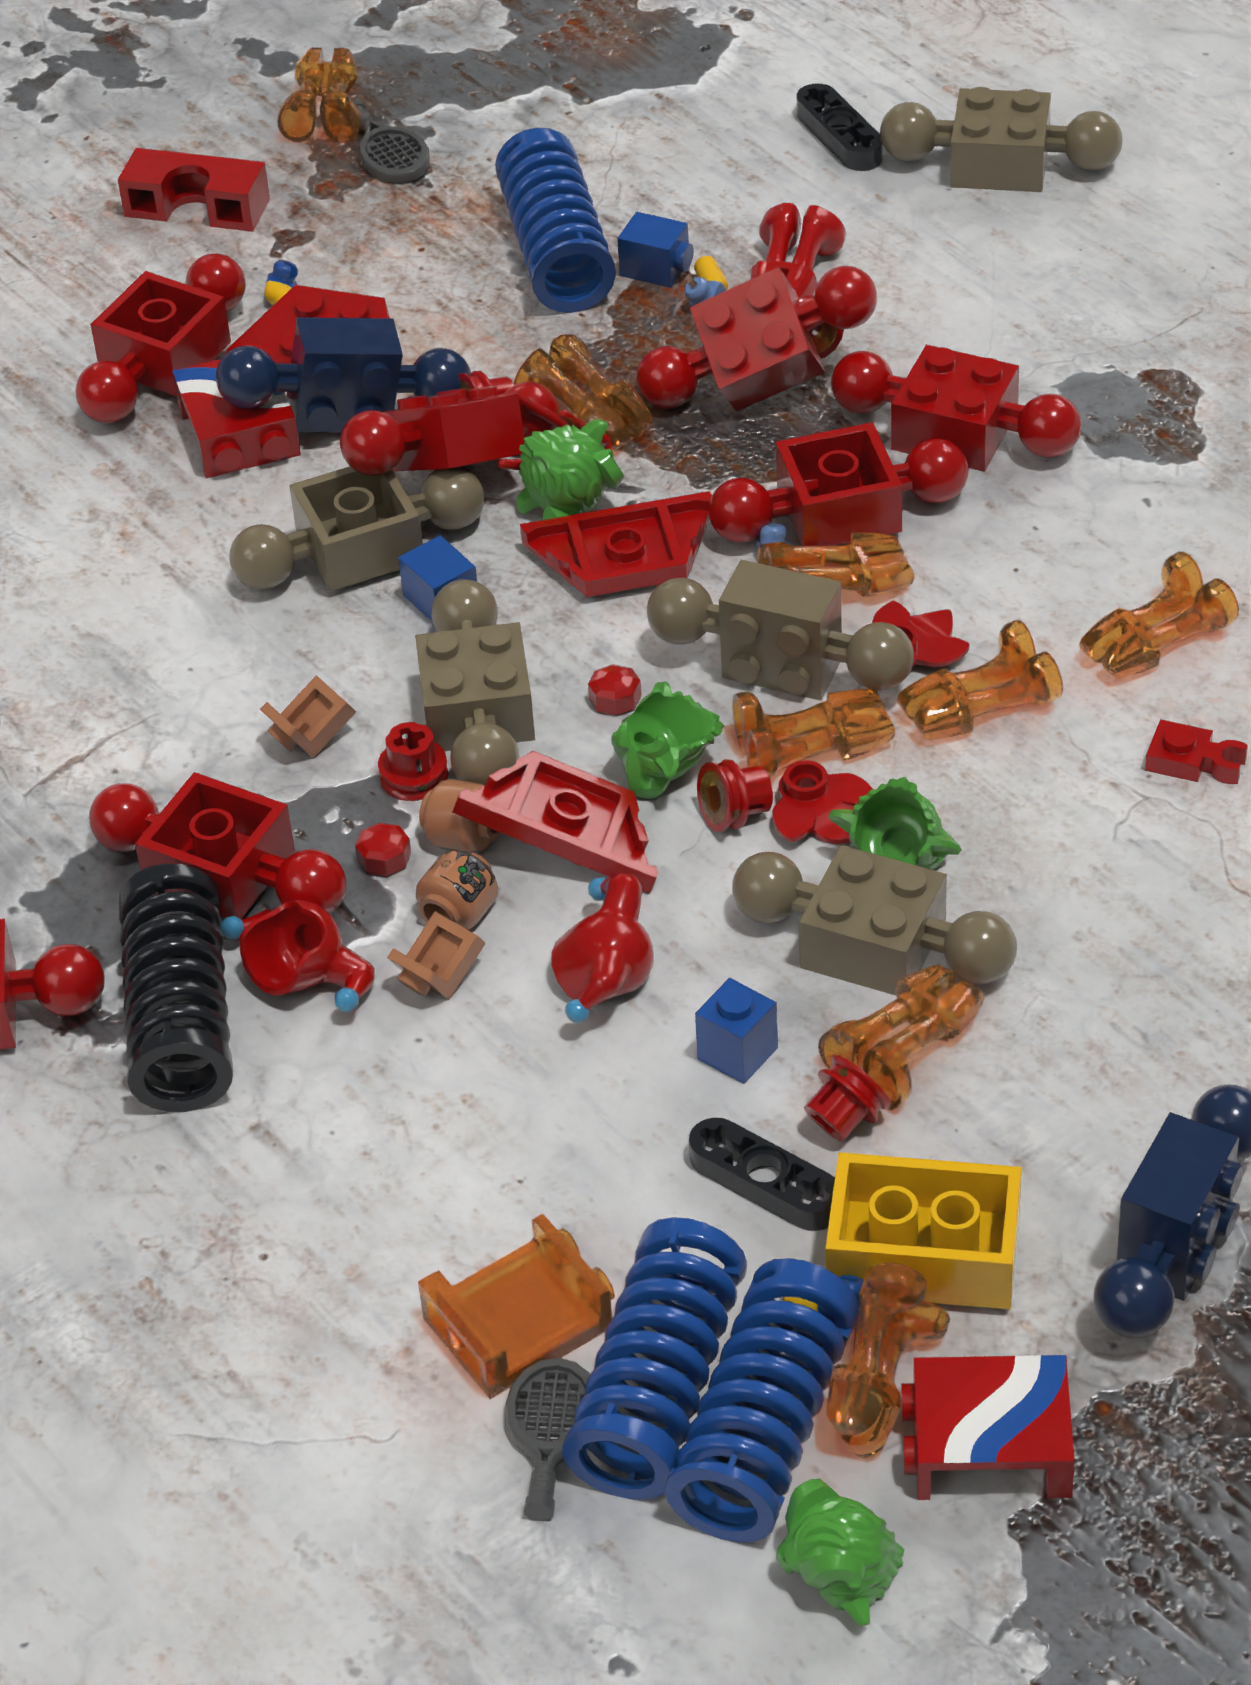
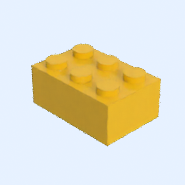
M838 1152L825 1248L826 1269L838 1277L841 1275H853L863 1279L867 1285V1293L864 1297L1011 1310L1020 1219L1022 1167Z

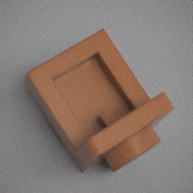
M317 675L281 714L268 702L260 708L274 722L267 731L290 752L298 744L313 759L356 713L344 699Z
M435 911L407 955L393 948L387 959L401 970L397 980L423 997H426L431 989L449 1000L486 943L478 935Z

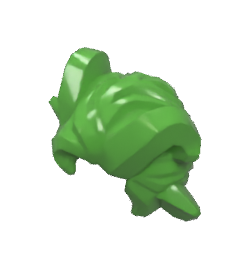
M596 419L587 423L581 429L574 425L569 426L566 424L562 428L557 427L554 430L532 432V436L523 439L524 445H520L519 448L520 452H522L520 455L522 462L518 472L522 477L521 480L525 488L517 497V508L521 514H525L536 507H541L544 510L542 520L586 513L596 509L604 498V491L606 489H616L624 479V475L613 458L612 450H605L601 444L603 435L608 428L607 422Z
M657 682L652 692L645 696L638 704L635 712L623 719L618 730L611 736V744L622 761L631 791L636 796L646 799L656 798L662 794L672 780L683 776L700 760L706 747L709 744H714L713 738L721 735V729L725 725L719 721L720 716L702 708L701 704L695 702L690 695L683 696L681 691L672 693L668 682Z
M906 777L899 778L898 780L889 779L887 784H880L877 789H872L867 795L860 796L859 802L854 805L853 810L834 809L828 816L832 822L849 833L850 842L858 850L934 870L944 862L947 855H958L962 851L954 838L942 828L941 819L935 806L929 799L923 797L917 791V785L909 782Z
M820 1478L803 1482L791 1494L785 1516L788 1535L777 1548L776 1560L788 1574L793 1573V1571L800 1574L805 1583L818 1589L819 1594L835 1609L846 1610L860 1626L869 1625V1605L875 1604L876 1599L884 1597L885 1589L890 1587L892 1578L898 1573L897 1569L903 1565L901 1557L904 1554V1548L895 1541V1533L890 1532L886 1528L885 1520L876 1516L872 1510L859 1501L839 1496Z

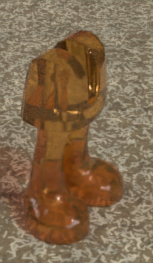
M310 48L296 64L295 79L300 87L282 103L278 112V128L281 134L292 142L308 140L312 136L316 125V97L322 96L320 117L326 135L339 143L348 142L356 137L361 125L359 109L351 98L346 95L355 86V82L358 79L355 59L349 49L334 48L332 61H324L322 48Z
M564 334L556 337L551 343L549 354L542 348L533 351L517 372L514 385L521 382L539 383L548 388L586 424L596 419L607 422L608 428L605 434L610 436L612 450L616 451L629 442V435L638 437L653 426V416L639 393L629 382L623 379L619 380L616 384L611 383L590 361L591 353L588 345L579 337L573 334ZM580 380L594 395L590 396L575 384L574 381Z
M852 532L849 544L842 546H796L785 542H768L760 545L757 555V563L841 581V590L856 591L864 598L904 589L910 586L915 579L914 572L908 559L904 556V551L898 538L887 534Z
M1178 551L1165 559L1162 565L1161 579L1163 590L1153 600L1132 610L1118 608L1100 619L1081 638L1079 643L1080 650L1094 662L1102 663L1103 668L1116 679L1132 676L1157 667L1160 662V650L1195 634L1219 631L1235 622L1239 615V605L1229 585L1219 578H1214L1203 585L1202 574L1195 560L1186 552ZM1173 617H1176L1175 619H1173V620H1171V621H1169V622H1167V623H1164V624H1162V625H1160V626L1154 627V626H1156V625H1158V624H1160V623H1162V622H1164V621H1166V620H1169V619H1171V618H1173Z
M1016 619L1001 628L998 638L999 653L984 665L954 673L946 669H940L914 682L899 693L897 698L898 705L911 720H914L915 727L926 740L953 737L973 732V719L991 712L1024 704H1047L1061 697L1063 682L1055 660L1047 651L1036 654L1030 631L1021 620Z
M874 688L828 693L826 701L805 710L785 715L766 714L757 697L747 691L736 693L732 698L733 721L740 751L743 756L747 755L748 767L762 766L767 771L769 777L775 776L780 769L797 761L837 750L844 761L861 756L888 743L894 738L896 733L892 720L885 711L880 694Z
M940 963L921 969L898 981L895 990L897 999L862 1019L843 1021L829 1028L819 1039V1054L828 1069L832 1066L831 1058L834 1054L848 1059L862 1069L883 1089L891 1101V1106L888 1109L893 1110L906 1102L912 1092V1077L909 1069L910 1061L918 1052L936 1040L947 1042L959 1035L978 1013L984 1001V994L968 981H960L954 985V973ZM906 1022L911 1024L891 1038L880 1041L898 1026ZM843 1068V1070L848 1074V1070L846 1068Z
M879 1263L867 1270L859 1290L860 1304L850 1364L833 1366L827 1399V1417L833 1427L840 1432L849 1450L856 1456L864 1459L874 1457L883 1450L901 1408V1398L895 1385V1376L903 1351L908 1344L930 1345L937 1343L945 1337L950 1323L949 1314L933 1303L923 1301L928 1286L924 1276L913 1268L902 1264Z

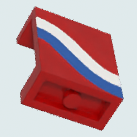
M221 359L172 371L178 407L183 420H190L197 437L206 479L301 455L295 415L285 392H275L274 396L261 407L241 409L229 404L218 391L216 369Z
M1066 1355L913 1357V1383H901L902 1422L914 1421L915 1436H903L904 1475H917L918 1500H931V1471L1045 1469L1046 1498H1072L1075 1460Z

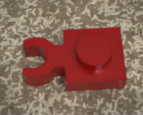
M1160 719L1146 754L1145 771L1198 782L1201 773L1205 772L1212 774L1219 782L1238 784L1241 765H1245L1247 760L1248 745L1237 740H1225L1219 743L1212 742L1213 730Z

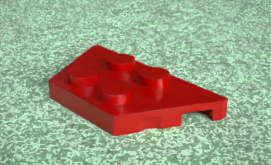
M295 285L227 348L226 353L240 346L266 348L276 364H291L296 317L390 318L388 307L383 297Z
M711 491L523 523L520 524L521 541L526 548L586 597L660 585L672 578H688L709 522L708 508L712 494Z
M531 751L517 759L514 766L501 768L489 775L485 786L473 793L467 788L461 791L452 811L456 815L608 877L617 873L632 874L641 882L642 891L647 893L651 892L658 876L657 867L648 864L645 854L649 840L644 825L638 819L639 807L635 793L536 751Z

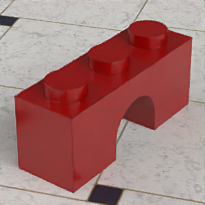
M135 148L118 178L124 217L167 222L172 212L179 206L199 202L207 205L210 227L253 232L270 201L265 162Z

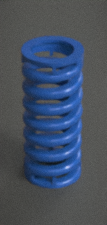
M537 127L524 130L512 136L504 143L497 154L495 169L505 198L506 207L509 210L510 220L514 225L519 248L523 254L525 266L528 269L533 292L537 299L549 309L568 313L586 310L604 299L613 287L616 277L615 263L609 252L608 243L603 236V229L598 221V214L593 207V200L588 192V186L583 178V171L578 164V157L571 141L561 132L550 128Z
M670 1217L659 1219L649 1224L642 1233L635 1252L634 1264L626 1275L624 1290L617 1299L614 1317L606 1328L605 1341L597 1352L594 1370L586 1381L584 1397L575 1410L574 1425L566 1434L562 1445V1456L569 1469L586 1484L601 1492L632 1500L654 1499L665 1494L666 1480L672 1468H675L679 1447L686 1441L690 1426L689 1419L698 1411L700 1403L699 1392L708 1383V1366L717 1357L719 1350L718 1339L727 1329V1313L735 1306L737 1300L736 1287L743 1281L747 1271V1260L743 1250L735 1240L723 1231L707 1223L690 1218ZM681 1247H689L707 1252L719 1259L724 1264V1269L709 1260L679 1251ZM668 1248L672 1250V1252H660ZM652 1300H658L664 1305L655 1304ZM697 1317L705 1318L706 1321H702ZM648 1326L656 1332L647 1331L643 1327ZM687 1343L696 1344L697 1347L693 1348ZM633 1353H640L648 1359L638 1358ZM675 1369L685 1370L687 1374H682ZM624 1380H631L642 1387L631 1386ZM663 1395L676 1397L677 1401H672ZM617 1408H624L632 1414L649 1421L664 1423L667 1428H659L645 1420L623 1415ZM615 1443L625 1445L639 1452L641 1455L625 1450ZM586 1449L610 1467L629 1474L628 1479L613 1476L600 1469L587 1455ZM638 1476H639V1477H644V1478H647V1479L639 1480Z
M791 1258L773 1259L763 1263L755 1271L748 1292L744 1297L741 1313L734 1320L730 1334L731 1337L723 1346L719 1360L720 1363L711 1374L709 1389L700 1400L697 1417L688 1428L686 1443L679 1450L675 1461V1468H672L665 1484L664 1492L667 1502L672 1509L689 1525L701 1532L727 1541L755 1542L766 1538L773 1531L785 1500L783 1496L788 1493L791 1486L792 1476L790 1472L800 1464L803 1454L801 1445L812 1434L814 1426L812 1418L822 1409L824 1402L823 1392L831 1386L835 1373L833 1366L843 1356L845 1349L844 1340H849L860 1310L857 1297L851 1288L834 1273L808 1261ZM797 1297L809 1300L827 1310L833 1319L829 1320L821 1313L804 1305L789 1301H776L774 1298ZM768 1323H775L780 1328L771 1327ZM816 1343H822L823 1347H820ZM758 1349H763L769 1354L761 1353ZM805 1369L812 1370V1373H809ZM748 1375H753L760 1381L751 1380ZM793 1395H800L802 1398L797 1399ZM738 1402H744L751 1408L741 1407ZM780 1420L789 1421L791 1425L787 1426ZM727 1429H734L743 1436L731 1434ZM767 1446L778 1448L780 1452L775 1453ZM716 1456H724L729 1460L728 1464L722 1463ZM736 1464L747 1470L766 1474L769 1479H760L755 1474L736 1467ZM702 1480H708L736 1497L750 1500L754 1508L730 1503L710 1490Z

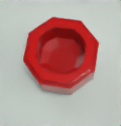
M611 664L597 669L588 682L589 700L597 712L617 716L635 709L641 698V681L630 667Z
M379 822L360 831L355 844L357 861L367 874L389 876L406 868L411 855L408 835L399 825Z

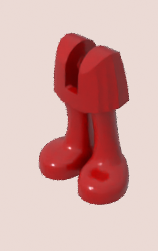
M782 203L770 208L763 216L759 226V235L763 243L768 247L765 261L760 260L752 267L750 280L779 267L795 289L798 298L813 295L817 286L816 276L813 272L817 254L820 256H830L842 249L846 238V230L843 223L835 214L820 206H808L803 217L801 237L793 261L785 262L787 252L796 245L801 229L800 213L793 203Z

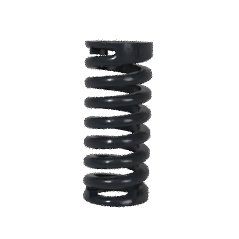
M183 864L150 866L135 873L125 882L120 890L118 902L121 924L122 985L125 992L124 1012L126 1015V1057L128 1060L127 1083L131 1093L141 1103L153 1109L166 1112H187L215 1103L225 1095L232 1084L233 1078L232 1053L229 1048L230 1029L227 1023L229 1011L225 1000L227 985L224 979L225 961L222 956L223 938L220 933L222 925L219 913L220 894L216 883L211 877L195 867ZM167 889H185V890H190V891H192V892H194V893H189V892H184V891L165 892V890H167ZM175 911H183V912H189V913L194 914V915H191V914H185V913H178V914H166V915H163V916L156 917V916H158V915H160V914H164V913H167V912H175ZM190 956V957H187V958H173V959H168V957ZM188 978V980L170 981L171 979ZM176 1001H191L187 1003H172ZM179 1024H191V1025H183V1026H174V1025H179ZM207 1064L203 1068L186 1072L170 1071L159 1067L184 1069ZM157 1088H160V1089H163V1090H166V1091H178V1092H185V1093H183V1094L168 1093V1092L160 1091V1090L157 1089Z

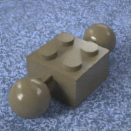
M986 87L960 88L955 120H936L934 114L927 107L916 102L900 103L886 113L880 127V137L884 148L894 158L902 161L919 160L928 155L934 146L951 147L950 188L1042 192L1048 152L1066 153L1070 161L1077 167L1094 171L1112 164L1118 157L1123 143L1122 132L1118 123L1110 115L1100 111L1081 113L1068 126L1050 125L1051 92H1036L1031 89L1009 91L991 90Z
M349 466L289 485L296 532L285 534L280 529L266 524L247 527L233 540L229 552V562L234 575L239 581L248 587L264 590L274 588L284 582L290 575L295 561L311 557L329 591H334L387 573L399 571L398 557L423 544L420 522L429 520L434 525L447 530H458L472 524L483 509L484 490L477 476L470 470L460 466L450 469H436L425 479L420 493L408 497L393 470L381 475L370 476L361 474Z
M740 560L719 599V605L713 604L709 593L701 584L692 579L682 577L672 578L658 585L650 595L647 604V619L651 629L659 638L668 643L685 645L700 639L706 632L719 634L722 678L820 701L840 662L847 664L850 674L860 685L877 691L888 690L901 684L908 677L914 663L912 643L908 636L895 625L875 622L863 626L854 635L842 633L841 581Z
M460 579L445 585L437 593L433 601L431 610L432 621L437 632L415 635L426 726L431 729L434 742L438 743L445 751H451L450 761L456 777L462 781L485 785L489 775L501 768H509L515 765L516 760L520 758L516 742L535 740L531 690L520 622L496 624L498 607L490 590L477 581Z
M840 845L819 886L804 882L796 864L788 857L776 852H760L748 857L740 864L733 877L732 893L734 901L739 910L751 920L770 924L785 920L794 912L803 914L799 921L801 969L907 998L931 950L943 953L950 969L959 978L974 984H986L1000 979L1010 970L1016 958L1017 940L1011 926L997 914L988 911H973L962 915L953 923L946 921L947 874Z

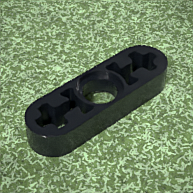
M814 83L803 86L798 90L796 95L798 119L847 168L855 171H868L877 168L882 163L883 144L880 133L833 87ZM833 126H847L845 128H832Z
M708 1118L700 1121L692 1128L689 1134L690 1162L698 1173L801 1229L819 1231L828 1228L835 1181L834 1176L728 1119ZM721 1144L726 1145L727 1150L719 1146ZM706 1146L713 1149L711 1151L706 1150ZM763 1165L772 1166L781 1173L779 1177L769 1182H759L748 1175L752 1169ZM818 1196L823 1197V1198H824V1202L821 1201V1200H818V1199H816V1198H817ZM803 1198L806 1199V1200H808V1201H811V1203H810V1204L803 1203Z

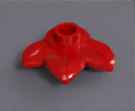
M893 600L881 607L875 613L872 623L884 622L895 625L908 636L914 650L913 666L916 664L930 667L946 666L959 661L967 654L970 648L969 643L965 640L951 637L953 633V616L949 609L910 616V613L904 606Z
M797 761L787 767L779 781V796L781 799L773 808V823L780 836L788 842L794 843L812 832L819 840L830 844L849 843V833L828 818L829 813L834 809L853 810L854 805L859 802V797L867 795L873 788L863 778L855 774H828L826 769L815 761Z

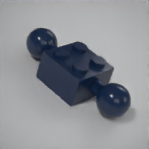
M296 317L291 364H276L273 358L264 350L254 346H240L227 352L220 360L216 369V385L221 396L229 404L241 409L261 407L274 396L275 392H287V399L295 415L297 432H342L345 424L360 412L367 410L382 412L394 410L397 393H413L415 397L425 395L431 397L436 396V392L465 388L467 396V390L471 388L464 380L459 381L458 373L470 375L471 370L466 360L459 353L447 348L430 349L421 354L413 365H401L403 353L393 318Z
M1233 1084L1219 1085L1208 1090L1198 1099L1193 1108L1191 1119L1169 1112L1121 1198L1117 1261L1103 1270L1095 1284L1093 1294L1095 1310L1103 1324L1112 1332L1129 1338H1141L1155 1333L1170 1318L1174 1307V1298L1185 1301L1195 1280L1204 1282L1207 1279L1216 1257V1247L1214 1245L1219 1235L1225 1238L1230 1236L1239 1215L1240 1204L1232 1200L1239 1188L1244 1172V1165L1236 1161L1251 1156V1090Z

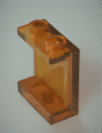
M544 1214L531 1220L533 1239L529 1243L454 1286L448 1282L439 1270L418 1281L423 1319L489 1399L511 1388L512 1383L521 1372L534 1363L544 1359L562 1358L603 1334L612 1320L611 1300L615 1298V1293L608 1277L599 1267L591 1269L581 1258L579 1248L571 1234L565 1228L557 1230Z

